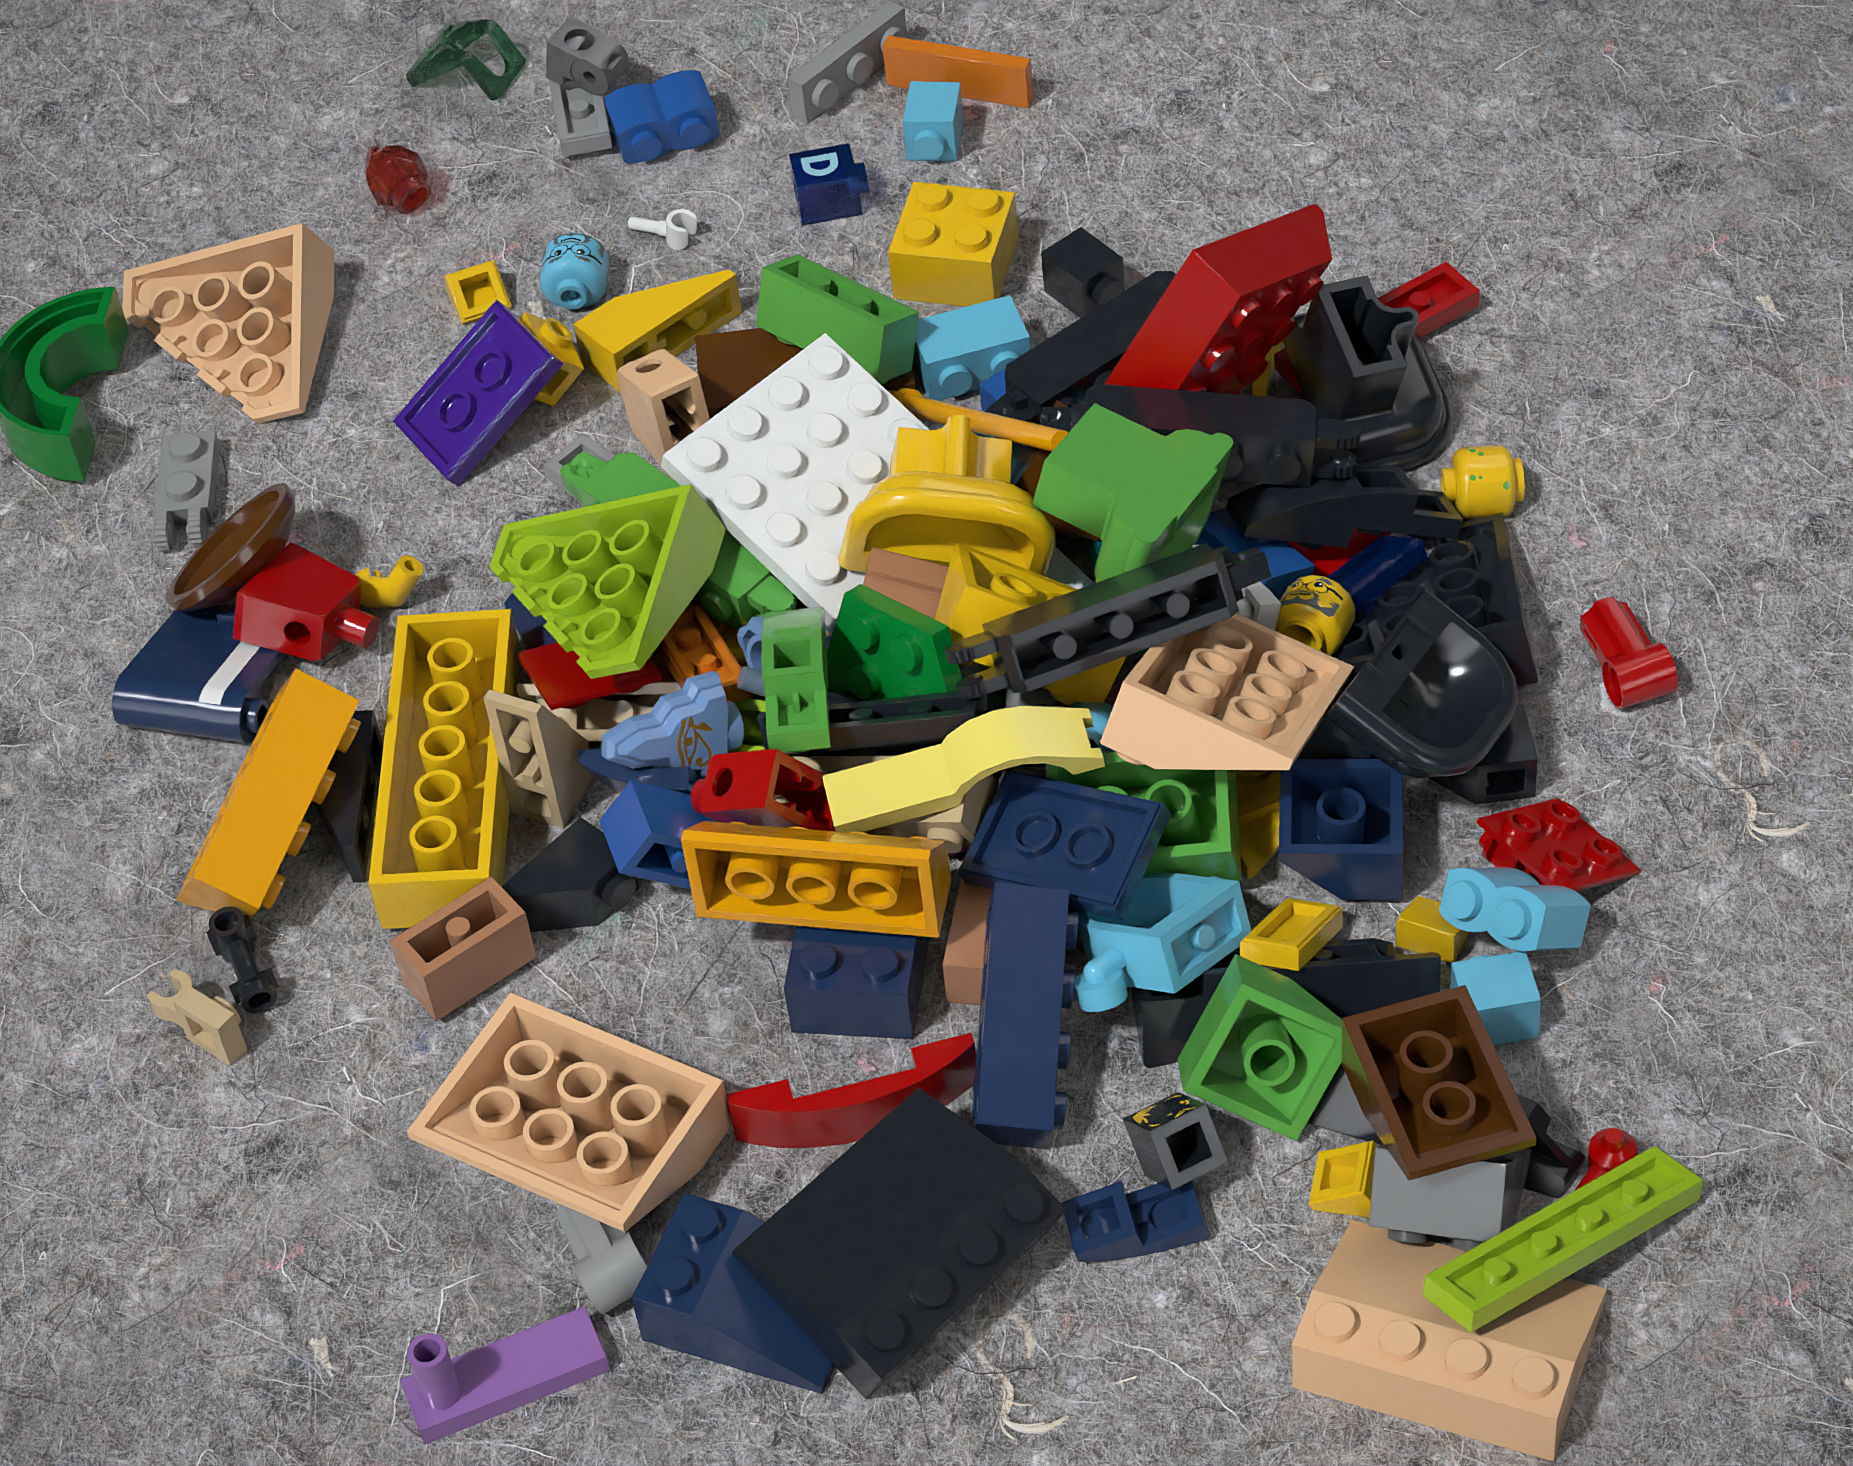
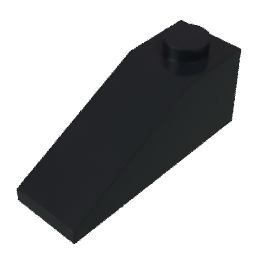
M374 710L354 712L352 718L361 722L359 729L345 754L338 750L335 751L327 769L335 772L336 776L321 805L314 802L353 883L365 882L381 773L383 742Z

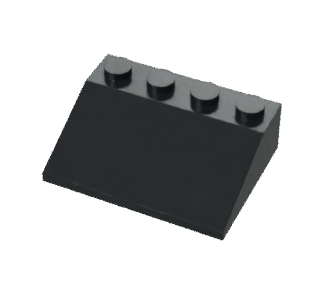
M918 1088L739 1244L732 1254L858 1392L867 1399L1042 1239L1067 1209L1019 1159L921 1088Z

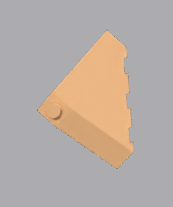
M299 223L125 270L122 307L124 316L139 330L145 326L155 334L156 337L153 341L182 364L189 361L200 371L197 373V376L225 398L232 395L244 405L241 410L258 424L304 413L334 298L335 251L305 224Z

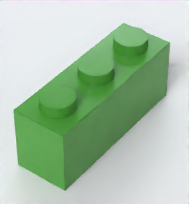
M799 254L762 267L756 326L776 335L780 342L796 345L802 349H805L826 333L880 384H884L888 380L912 370L919 311Z

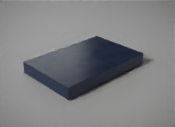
M1007 770L958 870V874L965 883L989 889L993 888L994 882L1069 890L1068 907L1123 920L1171 817V813L1164 803Z

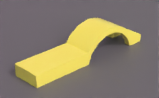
M1017 706L998 709L968 720L948 734L941 744L824 775L822 779L836 832L845 833L854 831L866 832L958 807L964 794L978 781L999 770L1021 764L1046 763L1063 767L1072 775L1105 767L1101 748H1091L1086 728L1093 727L1090 710L1088 708Z

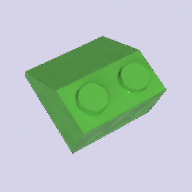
M1235 954L1177 1059L1183 1091L1297 1141L1342 1062V1019L1292 979Z

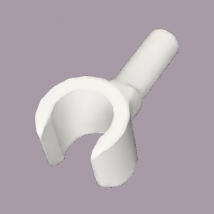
M677 209L668 214L666 221H655L631 216L628 220V228L664 236L670 248L681 250L688 245L689 235L696 233L697 218L689 210Z

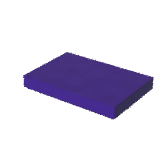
M496 300L396 416L393 422L448 481L459 487L562 367L563 363L505 305Z

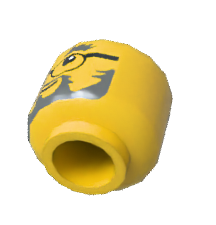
M1309 575L1300 577L1288 586L1279 600L1281 607L1275 631L1331 656L1338 651L1354 623L1355 605L1349 593L1339 583L1324 576Z

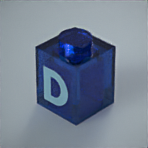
M849 143L789 154L794 194L802 226L863 215L860 194L869 192L868 179L864 162L854 163Z

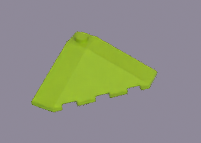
M692 484L504 524L489 568L503 583L510 581L515 586L511 592L534 617L541 615L547 621L543 625L544 628L567 653L574 651L580 657L576 661L577 664L591 679L636 671L643 667L713 572L726 528Z

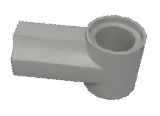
M560 1205L555 1214L578 1262L573 1264V1268L589 1299L598 1312L603 1315L633 1296L650 1261L630 1231L623 1232Z

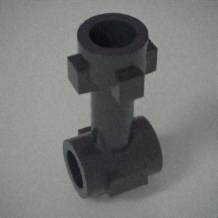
M236 907L220 908L211 915L208 922L210 930L206 933L215 955H221L226 962L231 963L238 981L229 985L236 1005L241 1003L243 1009L249 1013L265 1011L276 1002L277 992L275 988L279 987L271 968L260 971L253 954L256 947L255 940L258 937L249 915H243L241 910Z

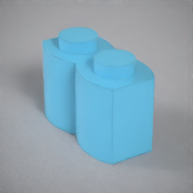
M1455 868L1448 870L1439 913L1454 927L1467 932H1489L1497 942L1513 950H1570L1581 948L1591 905L1582 895L1570 888L1559 885H1539L1533 877L1515 868Z

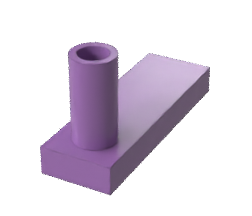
M584 1306L452 1359L446 1342L442 1337L432 1333L422 1334L413 1339L407 1349V1357L413 1374L400 1379L423 1443L426 1445L609 1372L610 1368L605 1352Z

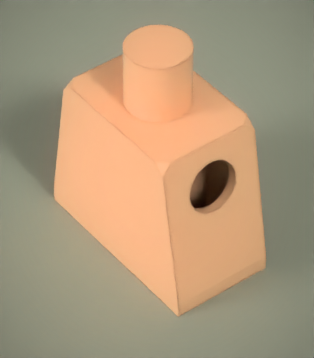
M665 349L657 350L635 361H631L620 367L616 375L630 427L661 467L664 453L710 420L699 375ZM672 424L679 428L675 436L669 429V426ZM664 470V472L668 475V477H670L671 479H673V478Z

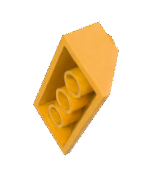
M295 668L275 696L175 900L186 905L214 912L223 907H236L241 910L243 915L248 914L249 918L258 911L260 906L271 909L286 877L277 873L286 853L295 857L299 852L311 827L310 824L302 821L311 801L321 805L336 776V773L327 769L336 750L344 754L347 752L359 729L361 722L352 718L360 701L359 699Z
M703 821L683 830L681 843L697 917L936 938L940 936L951 884L947 841L932 840L920 836L907 838L870 835L858 831L845 833L809 830L803 827L784 828L748 825L743 822L722 823Z

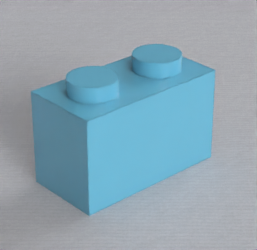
M1011 295L918 319L913 364L928 398L940 401L980 390V383L986 381L995 373L1003 371L1008 363L1031 350L1030 336Z

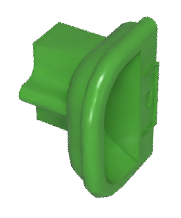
M1094 403L1045 459L1032 505L1102 540L1094 571L1097 583L1191 549L1192 545H1196L1215 502L1234 442L1230 436L1224 433L1210 435L1190 429L1176 430L1168 436H1163Z

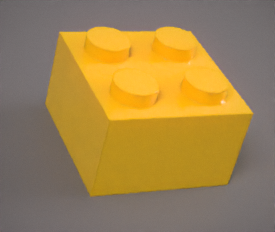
M913 182L888 250L893 299L967 307L999 298L1019 240L1015 192Z

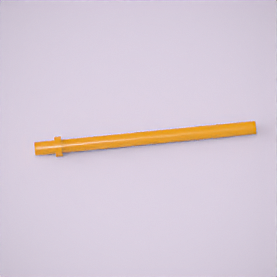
M910 388L888 391L917 419L945 425L949 417L963 415L970 419V430L972 432L999 439L1012 440V442L1053 451L1068 434L1065 430L924 398L919 391Z

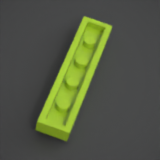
M1653 1146L1426 1274L1422 1296L1471 1333L1699 1201L1704 1180L1662 1150Z

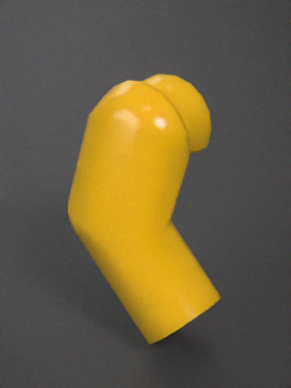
M403 555L398 559L388 577H384L377 569L374 571L373 576H370L369 568L358 571L355 576L362 583L360 603L368 608L402 606L424 572L422 563L415 557Z

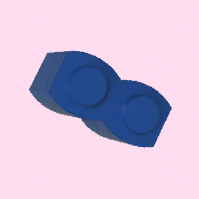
M685 70L675 72L660 78L653 84L624 86L604 97L609 124L625 163H639L661 157L671 149L686 150L697 148L712 142L720 136L716 110L700 71Z

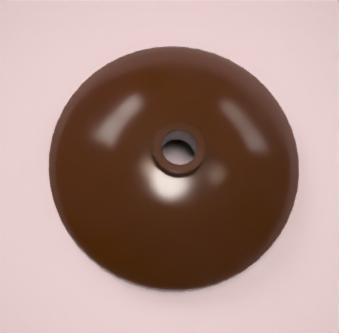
M285 483L275 484L253 497L233 513L203 542L184 564L166 593V602L177 611H195L222 605L237 597V592L265 565L274 560L285 547L289 539L296 507L294 491Z

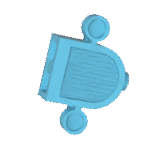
M1171 872L1146 873L1141 879L1123 920L1075 909V913H1078V933L1081 937L1087 959L1083 973L1074 980V989L1079 1007L1086 1012H1100L1114 1008L1127 999L1128 992L1126 987L1175 994L1240 946V941L1252 931L1239 881L1221 879L1217 876L1203 877Z

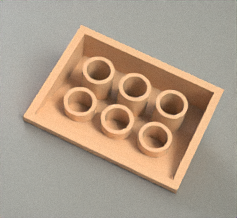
M1236 613L1229 619L1150 647L1123 681L1100 744L1115 750L1120 758L1136 765L1145 764L1154 769L1289 770L1348 681L1354 666Z
M509 993L407 1130L409 1139L626 1232L701 1171L731 1127L732 1121L723 1080L523 997Z
M1351 1220L1312 1289L1292 1343L1293 1388L1554 1462L1607 1296V1289L1564 1278L1470 1333L1422 1296L1425 1275L1467 1252L1466 1250L1429 1240L1425 1243H1407L1387 1238L1388 1229L1370 1227L1369 1224Z

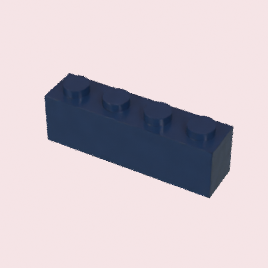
M994 882L987 903L971 1125L999 1145L1045 1149L1053 1129L1062 1130L1064 1126L1067 1097L1066 1092L1056 1091L1057 1069H1067L1071 1036L1069 1031H1060L1061 1009L1071 1008L1074 993V972L1064 971L1065 949H1075L1078 932V913L1068 912L1069 890Z

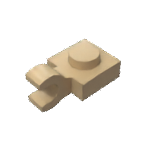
M173 969L169 973L173 988L178 993L171 997H162L151 990L147 997L153 1013L162 1020L172 1021L181 1026L188 1040L231 1066L247 1051L239 1028L241 1018L238 1012L225 999L219 996L210 999L194 988L192 980L187 973Z

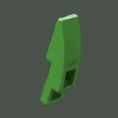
M824 607L765 613L762 622V679L766 703L769 749H778L783 753L830 748L827 691L829 689Z

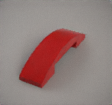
M972 1033L910 1048L913 1069L794 1099L788 1079L726 1094L736 1141L775 1148H817L857 1142L918 1088H921L946 1106L974 1084L976 1050Z

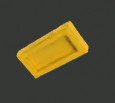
M1286 898L1240 941V956L1259 965L1299 971L1343 928V908L1339 907V905Z

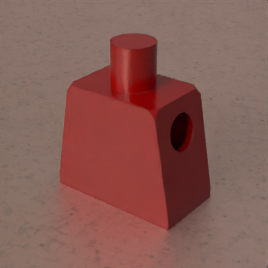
M290 542L274 560L265 565L237 592L233 638L303 659L320 661L342 640L367 649L377 635L379 618L359 610L362 583L357 576Z
M778 749L714 754L709 760L706 778L697 780L692 787L691 803L694 810L698 814L704 815L716 822H743L748 825L784 828L803 827L809 830L836 832L822 776L825 774ZM786 797L789 803H780L774 799Z

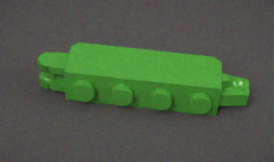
M582 451L570 463L565 464L560 469L563 485L582 503V507L680 486L676 481L634 452L619 453L610 461L605 462ZM725 530L713 572L693 599L699 602L706 613L716 622H727L737 630L746 626L752 617L764 616L765 613L796 610L797 601L795 595L732 534Z

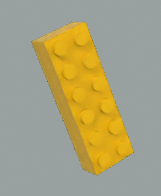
M511 609L397 616L368 883L382 929L410 928L491 876L500 886L504 884L510 801L484 696L490 689L519 697L517 684L520 683L521 663L517 658V653L521 652Z

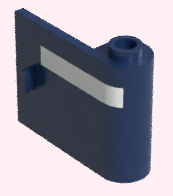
M204 608L195 611L175 610L119 675L112 697L113 717L119 725L250 743L256 737L269 710L267 701L262 699L261 685L286 654L234 639L235 611Z

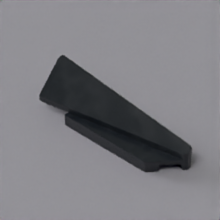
M957 691L828 705L831 747L812 749L805 752L784 753L791 757L897 756L941 744L948 734L968 720L998 709L987 710L985 695L975 699L962 700V698H959ZM1044 703V704H1035V705H1026V706H1042V707H1047V703ZM766 712L759 713L757 717L764 748L769 749ZM1039 763V764H1021V765H1018V766H1020V767H1046V764H1045V763Z
M1376 938L1329 941L1299 971L1261 965L1292 979L1341 1019L1440 992L1441 956L1439 953L1430 951L1429 953L1395 955L1393 942ZM1240 948L1232 951L1175 994L1131 987L1141 1059L1145 1067L1154 1068L1178 1062L1179 1055L1235 954L1240 956Z

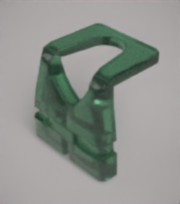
M466 20L439 30L425 48V52L419 56L406 73V79L412 87L425 83L428 79H434L463 66L488 98L493 101L503 95L525 65L526 59L494 20ZM488 33L504 60L505 70L503 75H495L475 55L464 51V49Z

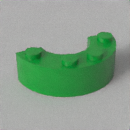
M115 287L86 289L51 300L23 316L0 339V426L6 442L14 455L26 466L59 481H85L96 445L81 398L63 394L79 379L98 371L119 369L130 331Z

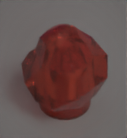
M376 145L369 149L365 160V176L378 205L394 206L401 214L411 213L421 207L429 198L431 187L425 181L428 173L420 155L400 145H390L383 148Z

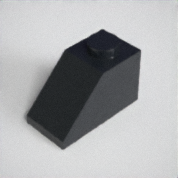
M581 817L501 886L525 911L530 932L598 926L615 910L625 907L632 899L634 893L640 889L637 877L619 873L604 833Z

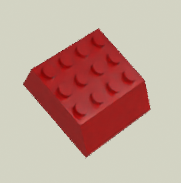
M1315 203L1193 249L1105 384L1240 395L1244 387L1257 380L1267 368L1268 361L1265 357L1271 348L1281 343L1292 332L1296 325L1292 318L1300 306L1310 302L1324 284L1320 277L1333 258L1323 210Z

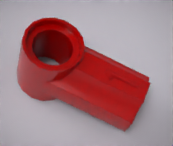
M1614 596L1595 601L1593 606L1580 616V631L1601 664L1606 692L1610 701L1617 709L1626 708L1677 691L1678 677L1669 650L1661 642L1651 643L1627 602H1619L1615 600Z

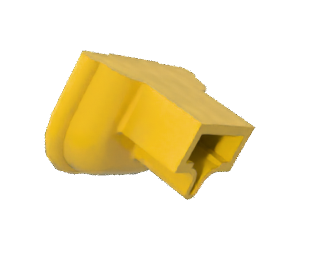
M953 415L948 418L944 427L937 430L898 427L891 455L890 476L877 482L865 499L856 505L849 516L838 561L844 569L866 572L872 547L949 566L952 552L958 542L1046 577L1056 547L1055 529L1042 514V510L1032 505L1034 500L1032 496L1010 483L1012 440L978 436L970 430V419L968 417Z

